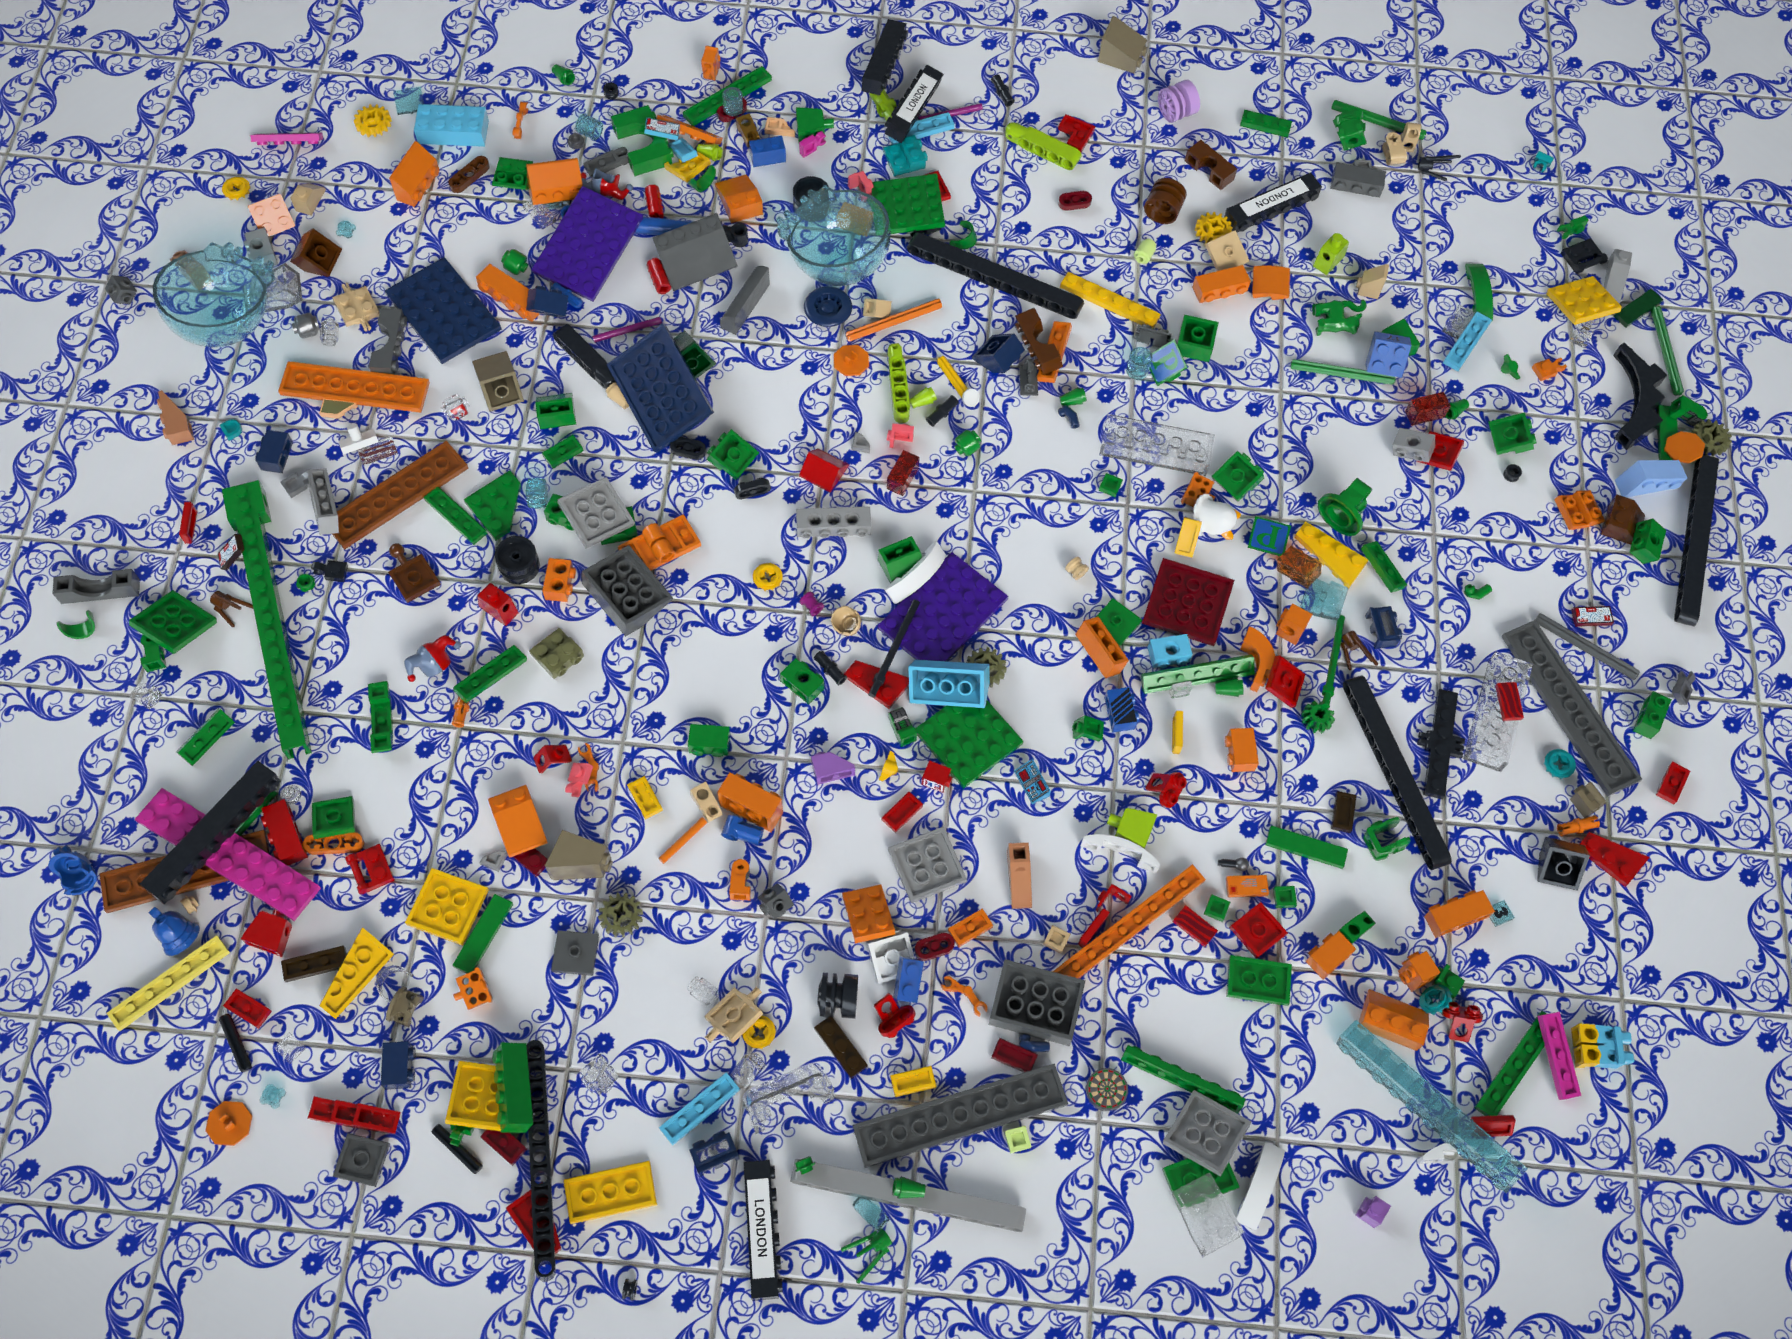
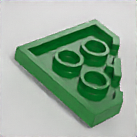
M509 470L463 499L495 541L512 530V521L517 508L521 484Z

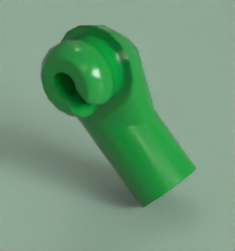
M1468 584L1464 588V594L1467 597L1477 600L1492 592L1489 584L1484 585L1480 589H1475V586H1472V584Z

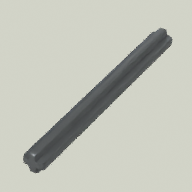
M1542 613L1536 617V622L1543 628L1632 680L1638 677L1640 671Z

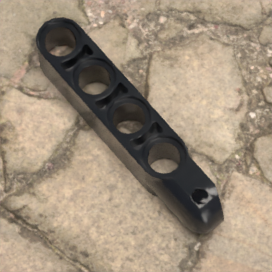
M569 324L564 325L552 334L558 345L603 388L607 389L611 384L616 383L606 365V360Z

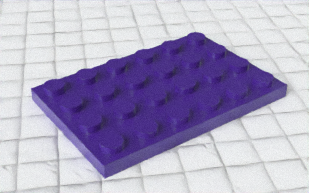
M582 186L531 269L532 273L553 283H559L562 287L570 289L573 293L594 302L642 222L643 215Z
M951 552L932 577L918 590L905 598L878 625V630L894 641L913 600H918L920 602L919 607L899 647L915 660L948 662L1008 600L1009 596Z

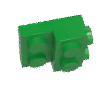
M1525 412L1488 422L1497 455L1512 451L1518 454L1534 450V444H1537L1534 433L1531 434L1530 432L1532 423L1530 418H1526Z
M731 429L727 434L724 432L719 437L718 441L720 443L717 447L713 445L709 449L707 460L720 471L723 469L737 480L759 452Z
M1239 451L1235 452L1211 476L1237 502L1264 479L1262 468L1258 465L1254 466L1250 462L1251 459L1245 453L1241 454Z

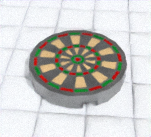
M1101 1068L1094 1071L1088 1078L1086 1084L1087 1098L1099 1110H1116L1126 1101L1128 1084L1124 1076L1118 1071L1111 1068Z

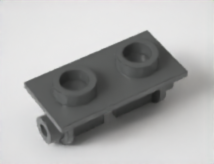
M1146 324L1137 326L1136 331H1139V333L1136 332L1134 337L1137 342L1149 344L1150 338L1154 339L1152 345L1162 347L1170 342L1167 339H1170L1172 334L1168 333V330H1154Z
M1026 359L1024 365H1019L1020 395L1038 396L1037 368L1032 359Z

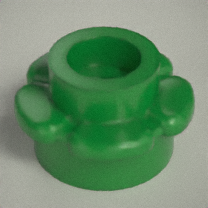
M309 574L300 575L297 578V588L302 592L312 590L315 587V578Z
M811 1156L795 1162L797 1168L795 1171H800L801 1175L813 1170L812 1166L815 1165V1162L812 1161Z

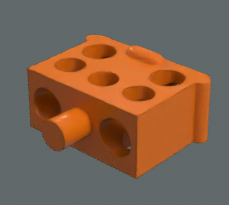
M705 46L701 60L704 79L716 80L721 60L719 50L716 47Z
M1195 472L1181 499V503L1194 508L1196 500L1200 495L1210 493L1214 481Z
M476 967L474 971L455 978L460 992L453 994L456 1001L463 998L468 1010L487 1002H493L491 992L480 968ZM465 978L469 979V983L467 985H465L463 982ZM472 988L473 992L469 995L467 990ZM473 997L477 999L475 1004L471 1003Z

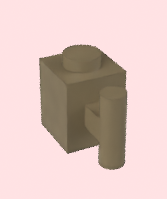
M1592 782L1576 788L1573 791L1575 794L1570 798L1584 818L1596 812L1607 803Z

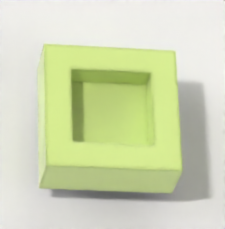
M1026 1126L1004 1132L1010 1154L1031 1148Z

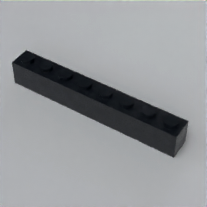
M257 761L144 878L140 885L146 892L164 905L173 899L176 892L190 881L191 876L205 865L206 860L213 853H216L224 841L230 838L236 829L248 820L250 814L263 804L265 798L278 788L281 781L276 773Z

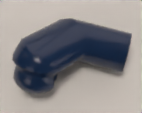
M1063 405L1062 408L1058 409V414L1061 417L1067 416L1069 418L1072 429L1080 426L1077 413L1069 406Z
M1020 1035V1047L1033 1052H1049V1042L1030 1041V1035Z

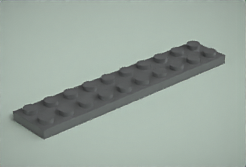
M1536 620L1504 633L1502 639L1606 796H1611L1639 783L1642 780L1641 776Z
M1054 1063L853 1124L852 1127L864 1168L1059 1109L1068 1106V1101Z

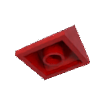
M817 448L808 452L799 477L831 493L849 467V464Z

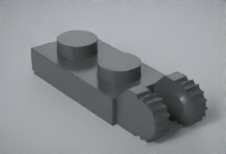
M621 147L584 162L583 165L592 178L595 168L606 173L619 166L627 165L629 163L626 147Z

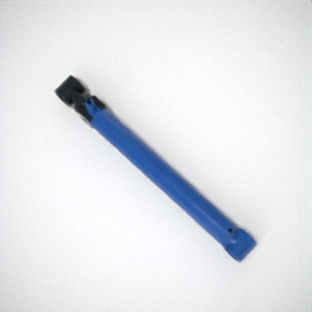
M570 205L564 206L561 209L562 218L566 214ZM643 216V220L635 233L661 235L692 223V221ZM736 223L732 227L723 225L728 242H732L735 247H744L748 244V228L745 224Z

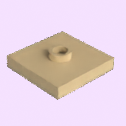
M1236 230L1205 244L1216 271L1244 265L1249 262Z

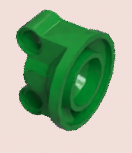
M1356 478L1339 495L1334 493L1324 494L1318 500L1317 507L1319 513L1332 529L1346 536H1355L1363 528L1361 514L1367 507L1366 498L1373 489L1359 478Z

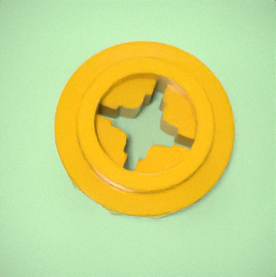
M232 177L224 182L222 192L230 200H239L240 197L245 198V195L249 194L251 187L245 178Z
M772 563L761 564L753 572V582L764 591L770 589L773 591L783 581L781 569ZM765 572L771 577L770 582L764 579Z
M761 1016L742 1034L745 1043L752 1048L759 1049L770 1046L771 1042L775 1039V1025L768 1017ZM753 1026L759 1030L764 1029V1039L759 1035L754 1037L755 1029Z

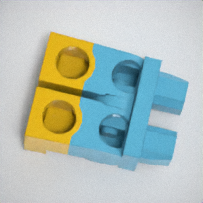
M1579 1023L1571 1028L1573 1047H1576L1573 1049L1575 1068L1601 1067L1617 1069L1634 1062V1054L1630 1051H1624L1623 1045L1631 1044V1033L1621 1031V1027Z

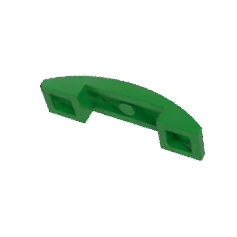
M1465 264L1467 279L1471 281L1474 298L1473 314L1475 315L1476 312H1479L1493 321V295L1488 272L1483 264Z
M388 681L368 684V698L371 705V753L391 751L393 747V718Z

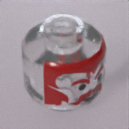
M454 394L443 401L441 409L448 420L457 421L468 415L467 407L470 405L465 397L461 398L458 394Z

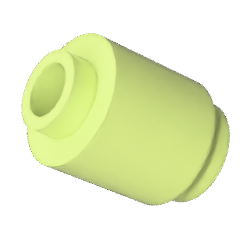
M1152 239L1143 240L1134 253L1135 260L1138 263L1147 264L1156 251V243Z

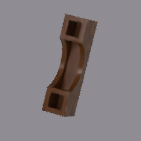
M1032 308L1015 315L1017 321L1014 324L1018 334L1022 333L1021 339L1023 344L1028 345V353L1031 358H1035L1034 364L1037 370L1041 369L1043 375L1062 368L1061 356L1055 345L1043 344L1037 341V337L1043 331V326L1036 309Z

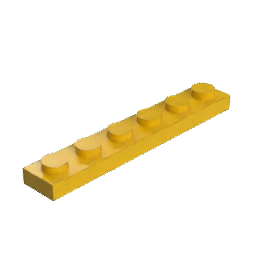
M1071 272L1066 274L1060 284L1061 289L1139 325L1146 324L1151 326V329H1154L1160 319V313Z

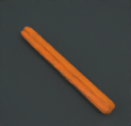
M935 299L855 328L845 333L846 339L850 342L941 309L942 303L940 299Z

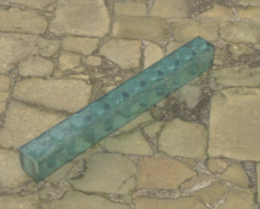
M1357 1020L1340 1035L1336 1044L1344 1054L1352 1057L1361 1069H1365L1377 1083L1385 1086L1394 1098L1402 1101L1411 1113L1418 1115L1428 1128L1435 1130L1445 1143L1452 1145L1462 1158L1468 1159L1479 1173L1486 1175L1497 1189L1503 1190L1507 1194L1528 1170L1527 1167Z

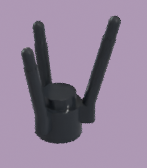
M1461 155L1420 157L1418 170H1422V174L1447 181V178L1430 172L1429 169H1433L1434 163H1452V160L1445 159L1461 158Z

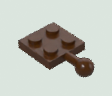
M395 543L390 546L389 553L392 557L397 558L401 565L388 571L407 603L441 585L422 554L408 561L404 556V547L399 543Z

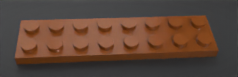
M446 440L338 510L339 533L332 534L333 537L345 550L423 499L424 496L436 487L440 488L469 469L468 465Z
M265 830L240 836L270 855ZM166 856L99 873L104 911L111 913L157 900L146 892L140 883ZM204 865L191 876L187 884L183 885L176 892V895L229 880Z

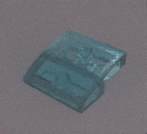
M1311 576L1308 580L1300 608L1317 617L1338 620L1348 587L1334 581L1328 584Z

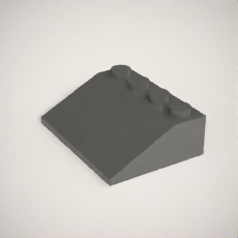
M717 213L652 238L673 291L738 267Z
M629 545L582 571V585L625 637L644 626L673 600L670 593Z
M1005 959L988 1025L1070 1046L1086 980Z

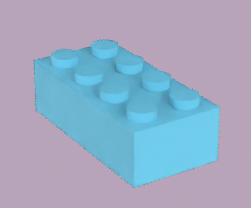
M419 104L414 127L417 142L419 144L485 147L489 124L486 107Z

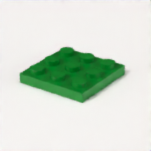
M174 590L129 620V626L172 654L181 650L217 623L216 617Z

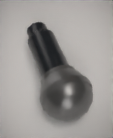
M1244 857L1236 860L1221 859L1218 860V866L1232 867L1245 871L1249 867V862Z

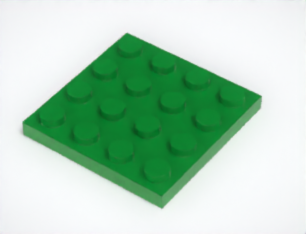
M937 173L872 182V198L874 210L876 211L875 220L878 236L945 227Z
M987 700L985 708L945 706L915 728L917 736L940 763L951 768V775L963 789L1023 745L1024 742Z

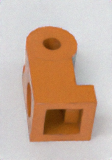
M738 859L732 864L730 900L751 901V888L746 886V881L750 876V868L748 862L744 859Z

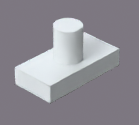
M351 424L347 427L350 437L338 441L343 455L378 443L374 429L361 433L357 424Z

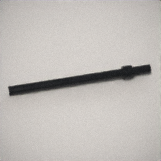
M913 600L879 672L875 674L872 680L873 685L868 693L872 698H875L880 686H883L886 680L885 675L919 607L920 602L918 600Z

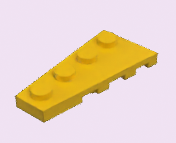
M1306 521L1294 537L1311 554L1314 553L1319 558L1318 561L1323 566L1326 565L1336 578H1340L1347 589L1351 587L1368 562V559Z
M362 927L319 1006L336 1019L394 954Z

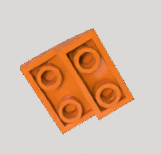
M1268 265L1254 266L1253 298L1271 296L1272 300L1289 298L1290 268Z
M1591 490L1576 491L1573 495H1559L1554 499L1569 530L1586 528L1605 521Z

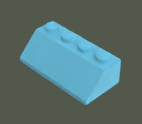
M914 660L909 665V703L985 708L990 683L989 664Z

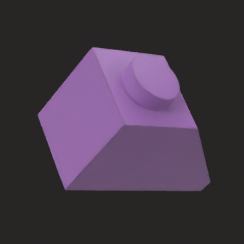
M818 752L811 756V765L817 785L855 776V765L832 752Z

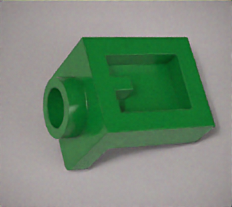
M1085 715L1075 720L1072 726L1073 739L1077 740L1083 736L1098 742L1103 739L1104 721Z
M1446 964L1443 968L1438 967L1440 973L1435 977L1432 985L1446 986L1452 993L1451 998L1454 999L1465 980L1449 970L1450 965Z

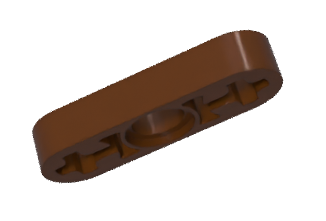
M477 156L459 170L448 181L450 190L453 193H461L489 170L488 159L485 156ZM468 172L474 173L470 177L465 176V174Z

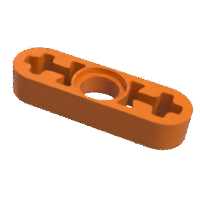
M356 832L314 839L312 834L304 839L303 847L311 855L357 853L363 849L364 840ZM356 839L358 842L352 847L350 843ZM331 840H339V844L337 847H328V844ZM313 841H316V843L319 844L314 845V848H311L309 846L313 843Z

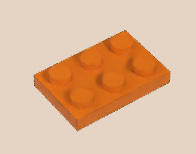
M881 884L842 893L855 943L895 935V928Z

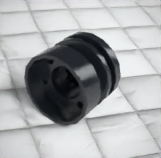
M823 972L819 983L817 1001L820 1016L825 1017L826 1007L830 1008V1017H834L836 1008H840L842 1018L855 1019L858 975L845 974L842 983H838L837 973H833L832 982H828V973Z

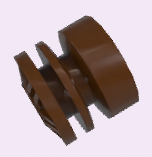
M1158 179L1155 181L1145 202L1144 212L1154 222L1160 224L1173 223L1176 221L1186 199V189L1174 179Z

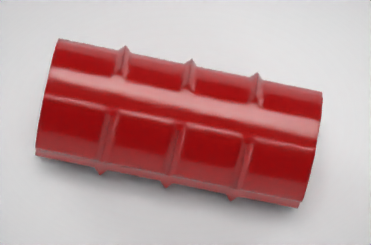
M657 185L646 186L645 199L649 217L664 218L659 187Z
M652 258L647 262V268L653 285L658 294H666L671 290L669 279L659 258Z

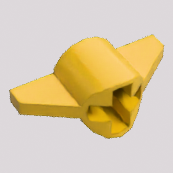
M890 751L879 778V781L882 782L898 772L897 762L892 751Z

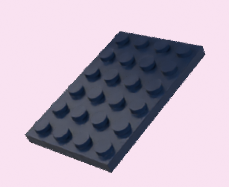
M445 257L385 290L386 296L397 309H402L404 316L407 317V322L441 364L446 363L502 330L501 325Z
M663 323L606 364L649 444L656 453L714 413L671 333Z

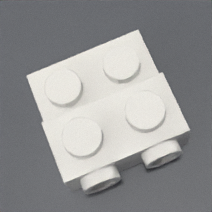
M896 929L895 935L866 942L878 984L896 979L900 956L914 958L908 932H902L901 929Z

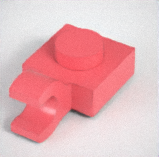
M573 763L567 780L570 783L567 784L565 792L572 793V797H579L582 785L588 784L593 766L589 763Z

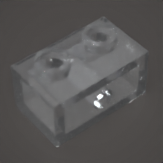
M600 1053L580 1071L583 1076L581 1081L584 1083V1086L591 1093L595 1091L599 1096L611 1090L614 1086L613 1082L618 1079L614 1068Z

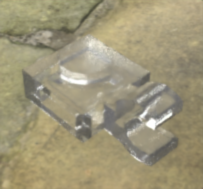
M1594 320L1585 322L1583 326L1577 325L1569 341L1586 348L1594 333L1590 330Z

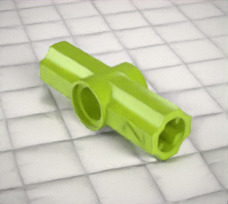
M884 89L881 95L869 93L876 104L879 116L881 118L884 117L886 121L889 117L892 118L891 114L894 108L897 107L895 100L889 98Z

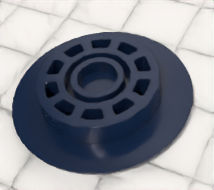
M830 286L820 287L813 290L806 297L804 312L811 322L823 327H833L842 324L849 318L852 312V302L850 297L839 288Z

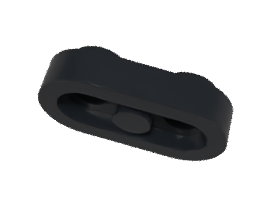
M679 437L675 441L670 442L671 452L676 456L700 460L706 455L705 444L701 441Z
M757 478L754 481L737 484L734 488V493L737 499L742 500L765 494L770 491L771 486L768 479Z

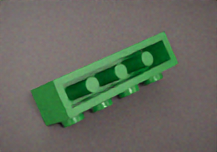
M501 1042L498 1048L494 1050L492 1056L493 1063L496 1065L494 1082L497 1084L496 1103L499 1104L497 1122L500 1124L501 1133H526L533 1125L526 1043Z

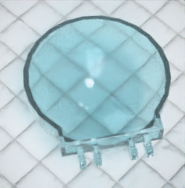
M826 185L817 192L810 189L807 193L810 198L802 196L800 198L802 205L792 213L786 210L783 214L786 219L781 217L776 219L779 237L787 241L788 249L797 266L810 278L826 285L847 286L866 279L882 264L889 250L891 225L887 210L875 197L861 191L833 190Z
M211 242L204 250L182 255L165 265L155 278L153 300L163 322L173 333L185 341L211 348L233 345L252 334L261 323L268 302L267 288L275 281L274 263L268 260L264 264V258L258 256L254 261L242 256L243 249L237 246L234 249L233 243L228 242L222 247Z

